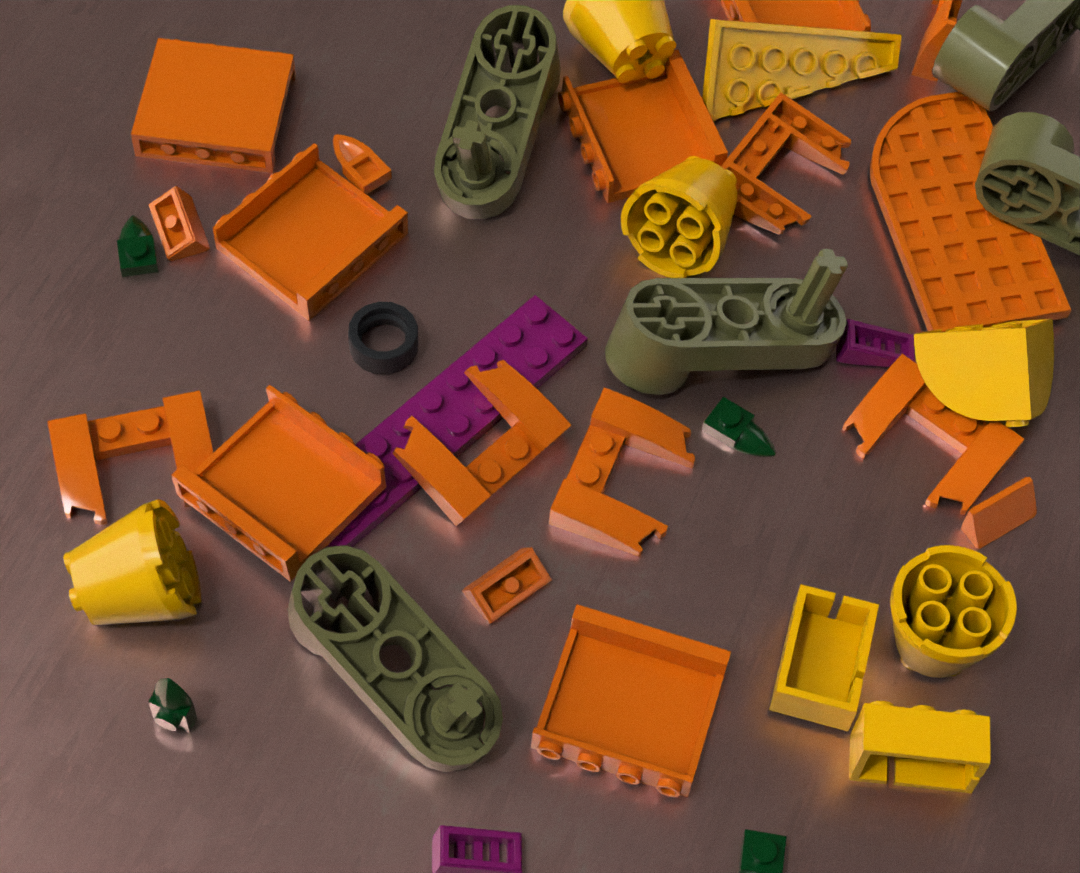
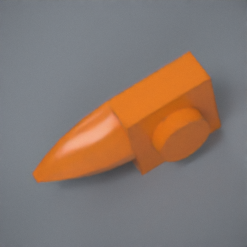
M340 134L334 135V152L342 165L343 175L354 186L367 195L392 179V170L371 148L355 138Z

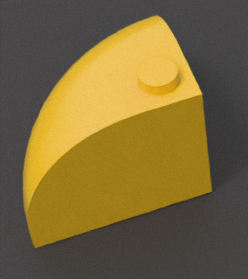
M1053 319L1010 321L992 324L990 327H983V324L954 327L953 329H947L946 332H942V329L914 334L915 356L921 376L935 397L951 410L977 420L1006 421L1007 427L1029 425V420L1041 415L1045 411L1051 393L1054 370Z

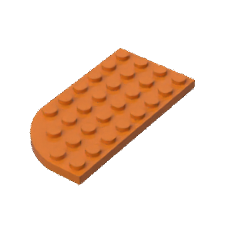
M959 92L927 96L900 109L888 120L879 133L870 162V179L873 190L928 331L942 329V332H946L947 329L959 326L983 324V327H990L992 324L1010 321L1068 318L1071 307L1041 237L999 219L987 211L977 199L975 183L993 125L984 107Z

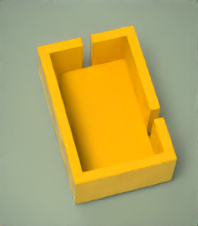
M800 584L792 608L769 710L849 731L858 709L863 685L862 678L866 671L879 604L844 595L835 619L828 618L836 593Z
M881 700L864 703L850 733L849 780L886 784L888 756H894V785L972 794L980 781V777L984 775L991 764L990 716L977 715L976 712L966 709L954 712L936 711L934 707L928 705H917L912 708L894 706L891 702Z

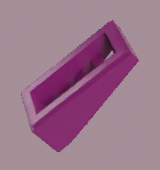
M851 319L846 320L845 330L836 346L837 362L890 367L901 354L915 362L914 335ZM881 344H885V350L881 349ZM895 345H900V354L895 353Z
M440 825L432 838V873H522V833ZM449 845H454V858L449 857ZM465 845H471V859H465ZM483 845H489V861H483ZM499 845H506V863L500 862Z

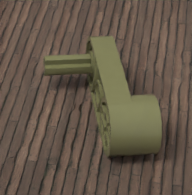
M1027 0L1006 20L980 5L973 6L959 19L943 43L933 65V77L985 109L995 111L1050 59L1077 29L1080 30V0Z
M508 5L494 10L481 21L474 34L435 156L434 175L443 202L454 213L467 219H488L500 215L513 204L521 189L547 100L553 96L560 83L561 68L557 37L552 23L541 11L529 6ZM496 105L509 110L504 116L498 118H491L485 115L488 109Z
M1017 112L1003 117L993 127L975 183L977 199L987 211L999 219L1080 255V157L1074 154L1073 137L1064 125L1047 115L1036 112Z
M821 249L818 256L813 260L804 279L655 278L641 281L631 288L605 347L606 362L613 375L626 386L641 393L654 395L676 391L684 385L690 371L807 369L820 366L830 358L847 324L844 309L836 297L832 295L848 267L847 260L844 256H835L833 249Z
M343 545L326 547L308 557L297 571L287 608L289 626L298 642L313 654L322 656L410 755L427 768L442 772L460 771L482 760L499 738L503 722L500 699L488 680L381 563L367 552ZM366 589L373 599L374 608L364 598ZM301 594L314 607L311 617L308 616L303 607ZM330 597L335 602L345 597L349 600L347 608L342 603L335 609L331 608L328 605ZM388 645L401 646L408 652L411 658L410 669L399 673L389 671L381 663L379 651ZM483 709H484V711H485V726H484V728H483L484 714H483V711H482Z

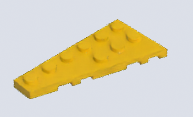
M710 19L702 99L714 122L716 121L715 119L729 115L735 116L761 106H769L780 92L790 99L811 94L816 90L832 88L844 82L898 69L902 35Z

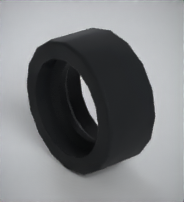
M375 302L362 307L354 314L349 323V350L353 360L362 369L374 374H392L406 368L413 362L418 352V325L413 314L404 306L393 302ZM392 325L404 332L405 342L398 348L390 351H375L363 344L362 335L371 327Z

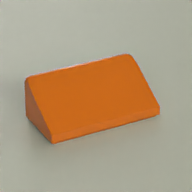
M175 186L148 204L169 261L204 253L210 249L190 194Z
M1030 476L1024 477L969 509L962 523L961 530L977 549L983 548L1035 517L1037 507L1033 480Z
M527 547L521 548L462 589V592L488 624H491L552 581L533 548Z

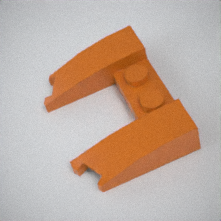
M932 0L931 4L938 5L922 39L911 75L938 81L932 74L933 65L943 43L956 25L963 0Z
M780 92L721 165L723 169L733 172L737 179V184L735 185L737 189V203L734 215L778 235L783 234L785 231L784 227L792 223L798 222L801 226L807 224L812 217L810 214L764 184L758 177L783 146L812 162L844 175L849 168L850 162L840 159L841 148H849L851 139Z
M901 354L883 374L843 425L844 431L850 430L855 426L864 443L856 448L858 456L862 459L871 452L904 414H907L962 453L925 501V504L932 508H937L940 497L962 502L961 515H966L969 509L972 508L1014 459L1025 440L1000 421H990L987 423L983 420L963 416L945 406L927 387L917 363L904 354Z
M504 360L497 362L498 368L480 372L476 365L469 367L464 372L511 426L506 433L465 467L413 416L406 420L403 427L411 431L405 449L396 447L393 451V455L455 526L461 523L572 426L535 386Z
M604 387L591 415L589 428L567 478L563 479L550 508L549 525L629 554L641 556L643 549L639 542L650 533H654L659 539H662L667 533L668 525L603 494L624 445L692 469L695 456L693 453L686 452L684 439L690 438V428L640 401Z
M200 390L163 397L164 406L90 421H88L86 413L47 421L66 518H72L73 508L75 507L95 511V524H108L97 460L172 445L177 469L183 465L193 472L213 454ZM184 501L185 508L191 507L188 503Z

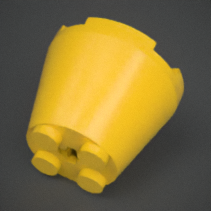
M567 0L564 5L563 20L571 35L601 62L620 83H627L646 76L648 79H654L664 72V64L667 62L668 57L673 54L677 45L664 0Z
M690 156L682 163L640 185L627 199L621 212L623 235H628L632 245L640 254L637 259L652 271L669 278H687V276L710 271L725 249L737 203V189L735 186L737 179L733 172L723 169L710 160Z
M157 499L142 504L72 551L64 553V564L72 577L74 588L69 589L70 601L77 612L84 610L92 625L181 620L197 614L194 604L201 602V587L192 550L187 551L180 533L175 531V528L180 527V522L165 501Z
M940 545L927 548L924 553L914 557L905 566H902L892 587L890 606L896 648L904 667L933 678L957 676L964 669L993 654L1005 642L1016 619V597L1010 581L1006 582L1001 574L986 562L988 557L966 547Z

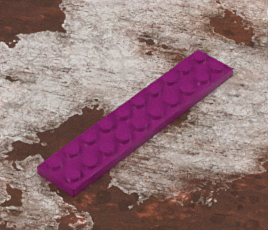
M534 295L355 444L356 447L366 454L368 452L373 453L382 461L385 467L387 487L326 547L343 545L354 547L422 488L393 455L396 447L402 449L406 447L411 431L403 427L408 418L413 416L456 458L503 419L501 414L464 373L469 367L477 365L479 371L482 372L498 368L497 362L504 360L538 389L587 347L588 338L539 297Z

